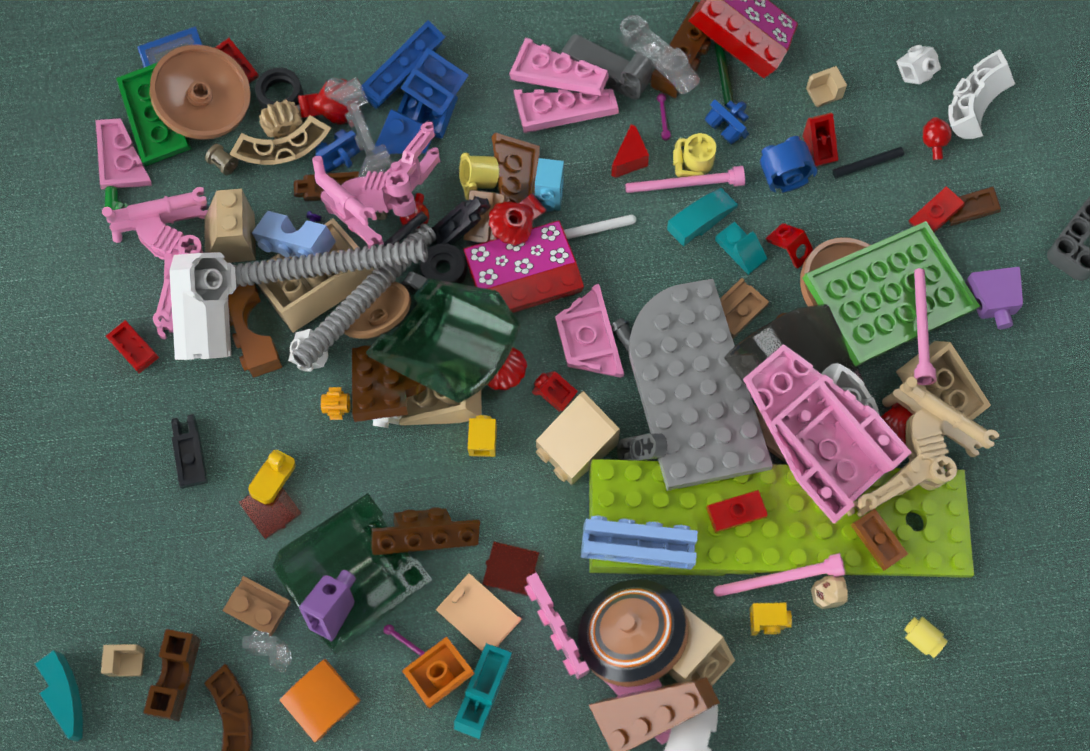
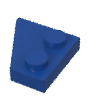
M391 109L372 153L403 154V151L421 130L423 123ZM431 141L428 143V145L425 147V149L422 151V153H426V152H427V149H428V147H429Z

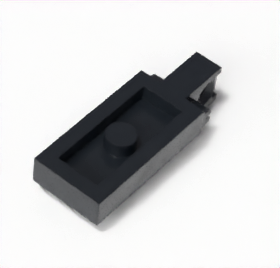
M476 197L474 200L462 201L432 228L436 235V243L453 245L476 226L481 220L480 215L485 214L491 208L488 198Z

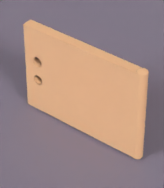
M469 573L436 609L437 612L482 652L486 643L498 647L521 621L519 616L515 615Z

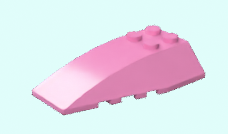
M783 344L743 380L796 481L833 523H836L854 506L853 502L884 473L897 467L912 452L874 409L868 405H863L855 399L856 396L838 387L830 377L820 374L812 368V364Z

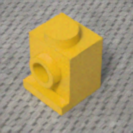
M753 603L750 607L751 636H757L760 630H764V634L771 635L780 634V630L791 628L792 614L791 611H787L786 603Z

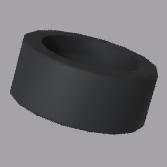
M276 67L261 74L256 82L255 91L263 109L268 108V104L276 103V101L267 99L266 91L269 87L279 82L289 83L293 86L292 94L285 100L294 102L296 106L299 105L298 96L304 95L300 80L293 71L287 68Z

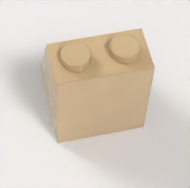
M242 189L216 191L205 215V253L221 252L225 256L223 259L227 263L256 260L255 238L252 235L255 229V215Z
M583 391L536 440V453L545 463L549 461L555 467L554 472L561 481L565 482L567 480L573 485L589 471L592 459L601 460L618 445L620 429Z
M682 605L688 619V640L681 658L667 673L678 683L707 677L711 686H713L733 664L735 659L724 637Z

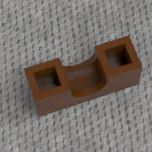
M165 630L158 656L162 659V670L156 685H150L143 711L144 714L161 719L180 721L201 641L200 638L191 633Z

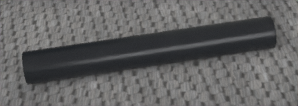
M898 147L832 169L833 176L836 179L904 156V150L902 147Z
M423 211L418 213L384 242V246H387L388 243L395 245V242H401L428 219Z

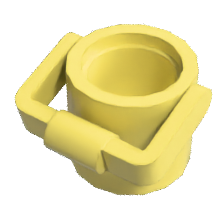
M698 133L693 134L688 139L680 138L677 140L674 146L675 150H673V165L678 177L705 175L711 171L716 153V143L712 137L707 134Z
M469 153L461 155L459 177L466 200H469L470 190L495 188L499 177V166L495 157L470 156Z

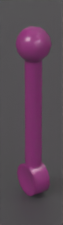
M660 93L657 96V101L660 102L663 127L661 138L667 141L670 139L671 133L667 128L664 103L666 96Z
M387 624L384 626L383 631L385 634L394 636L419 656L425 653L396 632L393 625Z

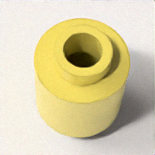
M914 617L904 629L907 632L905 638L925 655L929 654L933 658L939 654L948 642L943 637L944 634L924 617H921L919 620Z

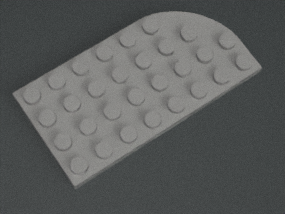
M707 279L679 284L661 291L647 302L639 312L632 327L628 351L650 433H662L667 440L666 455L663 458H658L667 491L771 470L773 464L749 389L743 380L745 378L714 280Z

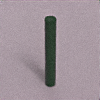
M714 42L723 99L726 106L729 101L734 103L725 49Z

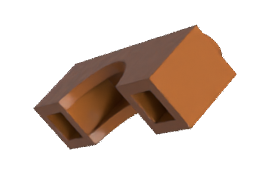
M247 283L244 287L239 284L236 290L228 295L230 326L234 325L236 333L232 334L237 349L241 348L243 356L239 357L244 371L249 370L253 378L283 367L271 336L257 335L248 329L249 315L261 300L256 285L250 286Z

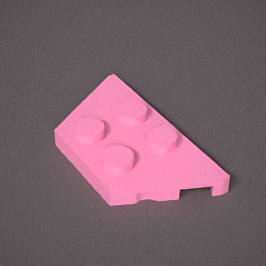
M596 284L589 293L575 300L570 308L564 309L555 316L556 325L568 367L621 378L624 377V371L599 284Z

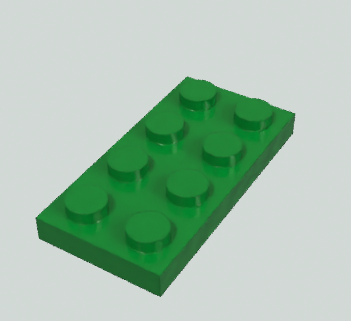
M157 63L116 78L141 161L145 166L191 149L188 138L173 131L164 124L153 108L150 98V81Z

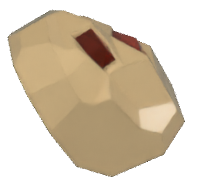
M834 575L823 577L821 580L816 581L811 588L813 602L821 609L839 607L847 602L848 590L843 576L834 577Z

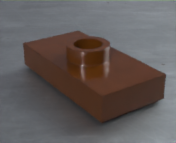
M994 186L959 196L964 202V206L949 219L950 226L1001 212Z

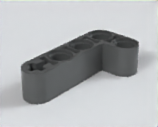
M572 35L559 53L563 52L570 55L571 59L575 61L583 60L607 70L609 77L605 85L631 99H639L651 81L653 65L650 59L642 54H635L629 62L579 35Z
M1090 196L1047 252L1049 262L1078 281H1084L1090 277V248L1083 244L1090 235V216L1087 214H1090ZM1059 248L1063 249L1066 253L1061 252ZM1081 263H1084L1088 268L1083 267Z

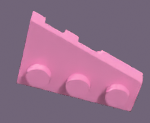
M96 120L101 189H105L108 186L116 188L152 186L151 180L143 167L122 120Z

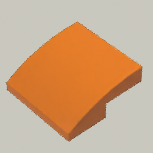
M323 659L280 699L281 703L314 742L319 741L361 701L326 659Z

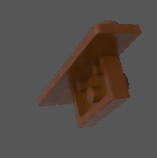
M433 507L429 510L415 511L408 509L403 512H395L393 517L395 527L372 529L371 551L373 555L476 546L479 544L480 521L477 519L452 522L447 509Z

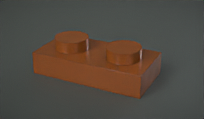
M873 509L851 524V527L883 571L908 555L876 509Z

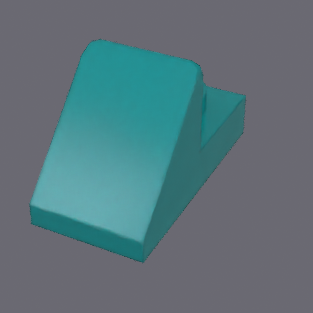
M733 222L715 236V241L748 275L767 261V256L754 231L747 235Z

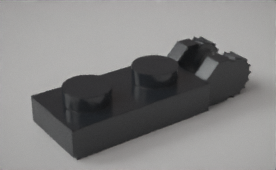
M194 414L187 416L189 433L182 434V426L178 418L171 420L173 437L171 438L179 486L182 489L208 483L201 437Z

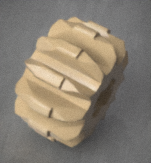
M287 100L268 104V108L262 109V114L259 116L264 132L268 137H274L275 139L286 137L296 131L303 123L298 107L294 102H288Z

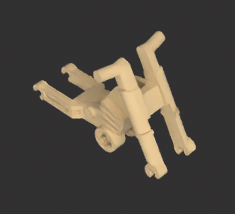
M909 377L900 385V389L894 390L882 400L885 407L899 403L913 414L906 423L905 445L912 452L908 457L909 462L885 485L870 494L861 496L858 501H854V506L847 512V515H853L855 513L854 508L858 510L857 515L862 517L868 511L875 509L896 495L904 494L916 485L920 484L926 490H934L952 480L956 476L957 467L952 459L945 456L949 452L948 449L946 450L947 446L944 443L943 436L946 435L964 447L970 457H976L979 455V451L976 449L982 447L989 449L994 446V442L990 441L989 438L995 440L999 437L998 432L986 430L965 416L964 412H959L934 394L918 387L916 378Z

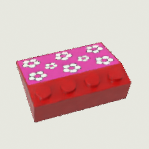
M701 0L688 20L763 79L780 65L789 49L798 25L795 20L769 0Z
M560 220L532 228L528 241L519 245L505 244L500 239H494L463 249L485 321L583 291L584 284Z

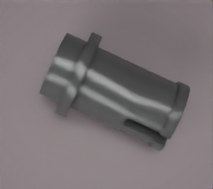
M620 318L611 325L613 335H617L627 352H629V339L632 330L628 326L629 321Z

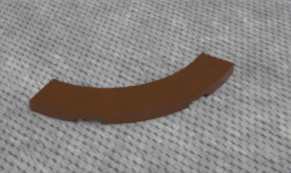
M224 664L204 682L216 702L223 722L221 751H252L253 728L248 701L238 679L228 665Z

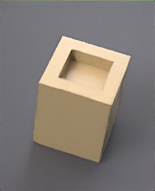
M837 66L811 75L806 89L815 106L820 107L842 99L847 84Z
M104 645L101 673L109 677L142 676L145 648L139 645Z

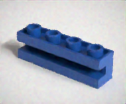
M427 20L362 84L359 93L377 110L406 81L427 47L435 52L442 45L445 36Z

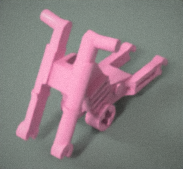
M426 122L422 124L421 130L403 151L402 158L398 162H393L391 168L384 174L383 172L377 173V171H373L371 173V171H368L365 177L350 179L340 185L325 173L322 157H313L315 180L325 190L321 193V199L328 213L335 214L342 220L350 231L355 232L367 243L369 249L372 245H384L382 236L368 226L367 218L377 220L375 213L377 210L388 213L389 210L393 209L394 214L400 217L409 216L414 213L416 204L411 192L417 185H422L435 166L440 163L438 148L429 149L420 163L418 160V156L432 138L435 137L433 123Z
M197 187L192 192L171 197L164 196L162 199L129 205L127 208L112 210L110 207H104L102 209V214L106 217L107 222L110 223L114 242L120 243L123 240L122 232L136 230L140 242L155 257L165 260L164 284L157 311L153 316V322L157 327L158 335L164 340L167 338L163 332L165 329L173 333L169 271L173 256L203 253L201 241L196 236H183V232L172 229V227L166 226V224H174V222L195 217L205 219L208 206L206 197L203 196L205 194L203 187Z

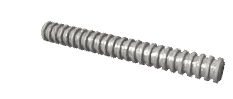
M421 224L419 229L416 228L403 241L410 243L411 240L418 242L419 239H423L427 247H429L431 242L435 241L436 235L431 227ZM403 262L402 265L395 263V266L392 267L387 264L385 268L380 265L379 268L374 269L372 274H369L367 279L363 280L362 284L358 285L351 295H348L346 300L341 302V306H337L336 311H332L330 316L325 318V322H321L320 326L314 329V333H310L309 338H306L303 344H300L298 349L292 352L295 361L304 368H311L312 363L317 362L318 357H321L323 352L328 350V346H332L334 341L339 339V335H343L345 330H348L350 325L355 323V319H359L360 314H363L376 301V298H379L381 293H384L386 288L390 287L391 283L401 276V272H404L411 263L406 264Z
M419 239L418 242L415 240H411L410 243L403 241V244L395 242V245L388 243L387 246L380 244L379 247L372 245L370 249L365 246L362 250L358 247L355 248V251L350 248L347 252L340 250L339 253L332 251L331 254L324 252L323 255L316 253L315 256L309 254L308 257L301 255L300 258L293 256L292 259L285 257L284 260L278 258L276 261L270 259L268 262L262 260L261 263L255 261L253 264L248 262L245 266L242 263L237 266L233 264V266L235 267L236 287L239 284L244 287L247 283L251 286L255 282L256 284H262V282L269 283L270 280L277 282L278 279L285 281L286 278L292 280L293 277L300 279L301 276L308 278L309 275L316 277L317 274L319 276H323L325 273L331 275L332 272L339 274L340 271L347 273L348 270L355 272L356 269L362 271L364 268L370 270L371 267L377 269L380 265L385 268L387 264L392 267L395 266V263L402 265L403 262L406 264H410L411 261L418 263L419 260L426 262L428 250L426 242L423 239Z

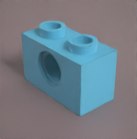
M539 158L535 179V196L546 208V211L560 210L564 187V161Z

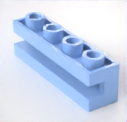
M592 516L591 519H586L584 523L581 558L691 570L696 564L694 549L698 531L690 530V527L686 525H675L674 528H667L658 522H647L646 525L635 524V521L631 519H619L618 522L607 521V518L603 516Z

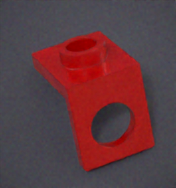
M782 223L766 237L768 243L787 250L795 268L801 267L813 251L806 232ZM804 244L805 253L801 258H797L796 251L800 245Z

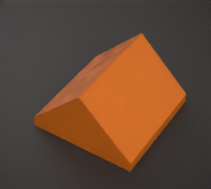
M447 636L402 670L428 708H431L475 674Z

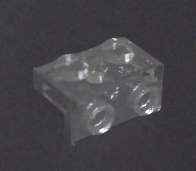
M262 631L252 632V636H243V649L254 656H270V666L279 672H286V665L291 663V649L287 648L288 645L277 636H269L268 632Z

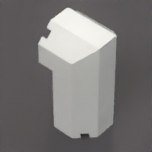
M221 252L173 256L169 271L175 359L177 360L232 356L228 295L236 290L235 267L223 259L225 256Z

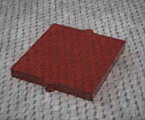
M283 487L270 504H263L253 499L251 495H248L239 502L264 539H267L281 528L285 529L286 524L302 514Z
M494 541L489 560L485 562L487 568L482 585L528 596L524 587L528 585L527 577L536 573L535 569L539 552Z

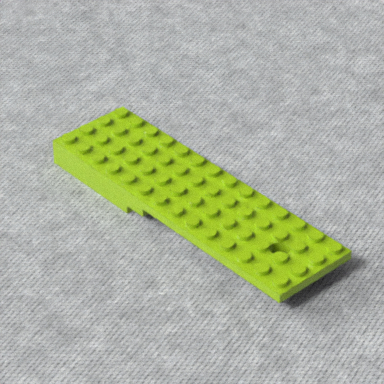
M592 459L589 468V519L592 516H603L607 518V521L618 522L619 519H631L635 521V524L646 525L647 522H658L667 528H674L675 525H686L690 527V530L698 531L694 549L696 564L691 570L589 559V573L697 576L753 575L755 572L778 573L823 563L824 559L829 558V555L840 553L846 575L971 578L974 576L965 470H957L956 476L952 480L934 490H926L919 484L904 494L896 495L875 508L908 553L907 556L883 571L851 527L852 523L861 518L857 515L858 510L854 508L855 513L848 516L846 513L836 523H833L796 481L789 465L773 464L772 469L768 471L667 491L659 461ZM894 468L884 473L855 501H858L861 496L870 494L885 485L902 468ZM759 490L768 514L766 518L718 533L714 532L706 510L707 505ZM908 513H916L922 518L923 528L921 531H914L906 524V515Z

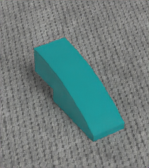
M722 188L717 189L690 204L668 220L667 230L684 247L699 234L701 236L736 209L738 204Z
M486 643L475 668V674L472 675L464 700L455 718L454 730L477 739L481 738L512 655L511 652Z
M53 650L35 663L49 686L39 694L67 738L78 742L83 738L82 703L78 685L65 656Z

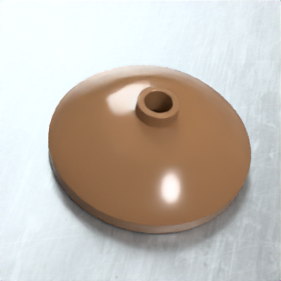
M398 282L391 283V286L386 288V291L381 293V296L376 298V301L363 314H360V318L355 319V323L350 325V328L345 330L344 334L353 338L369 339L381 336L398 326L405 318L411 305V297L406 287Z

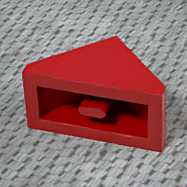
M833 113L808 118L802 136L807 143L815 165L819 166L838 161Z
M632 124L612 164V177L617 178L648 167L649 153L636 126Z

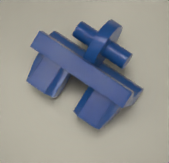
M716 100L710 104L712 110L706 116L705 121L713 129H716L725 121L729 126L721 133V136L728 143L733 144L740 137L745 139L749 135V132L746 131L747 128L737 120L740 118L745 122L749 117L744 113L747 105L743 101L737 105L729 101L726 106L731 110L730 112Z
M341 129L335 133V141L327 145L321 142L314 148L316 156H321L323 159L325 173H329L343 163L347 168L353 166L350 159L361 152L362 147L352 130L346 132L344 129Z

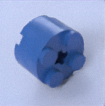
M792 136L784 143L776 146L770 145L762 150L763 156L760 159V165L772 192H776L775 188H781L782 192L798 189L809 182V176L813 174V177L817 175V168L807 143L800 140L799 136Z

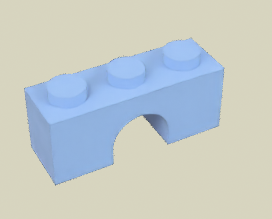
M271 211L265 213L252 232L260 249L265 252L279 253L284 257L297 256L300 258L301 255L308 257L309 254L315 256L316 253L323 255L324 252H329L336 242L327 225L306 220L304 225L296 231L287 215Z

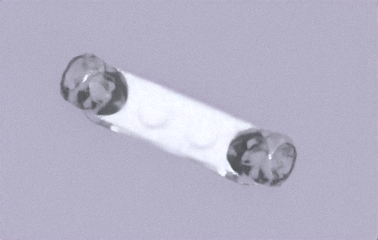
M631 15L622 20L619 36L621 44L650 59L653 67L671 81L680 94L688 93L699 84L700 78L690 66L688 57L679 48L674 50L652 32L648 23L641 17Z
M336 77L330 78L325 86L324 93L327 98L347 106L349 112L345 115L351 128L355 126L358 136H355L356 143L360 151L364 149L366 153L358 176L365 177L368 171H371V173L373 171H377V173L386 172L391 168L393 162L384 144L375 146L360 109V105L367 103L368 100L359 79L356 77L346 82Z

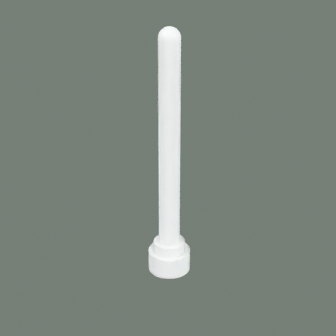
M627 215L565 229L564 233L567 239L632 225L636 222V217L634 215Z

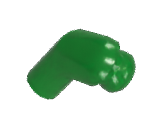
M108 186L105 188V207H110L112 210L127 208V203L123 204L118 201V189L116 187Z

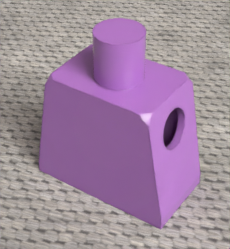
M1020 267L971 273L965 283L980 305L976 309L979 317L982 319L995 317L998 329H1006L1013 326L1011 315L1016 314L1023 305Z
M342 570L337 579L328 575L323 576L303 601L299 609L309 630L331 641L334 640L354 605V599L350 591L351 586L356 580L353 574Z

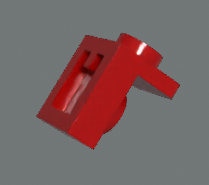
M556 371L539 375L534 382L535 388L532 390L535 396L541 395L559 412L565 409L578 392Z

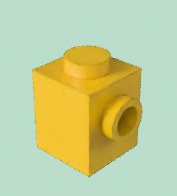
M487 415L469 418V456L496 457V419H491Z

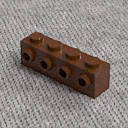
M697 1L693 4L651 75L650 87L675 99L680 91L684 92L690 81L688 77L691 72L696 73L701 62V55L707 54L712 43L709 36L688 21L699 4Z

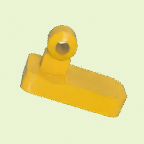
M273 450L249 485L248 490L251 497L263 504L272 503L296 467L294 458L279 450Z

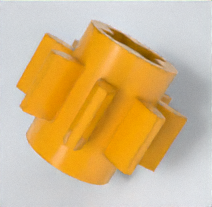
M329 387V392L321 395V411L323 414L330 416V420H342L343 415L350 412L349 393H344L342 387Z

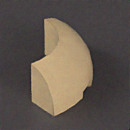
M309 115L301 127L280 139H256L241 133L230 155L254 164L275 165L287 163L306 155L317 147L327 136L331 127Z

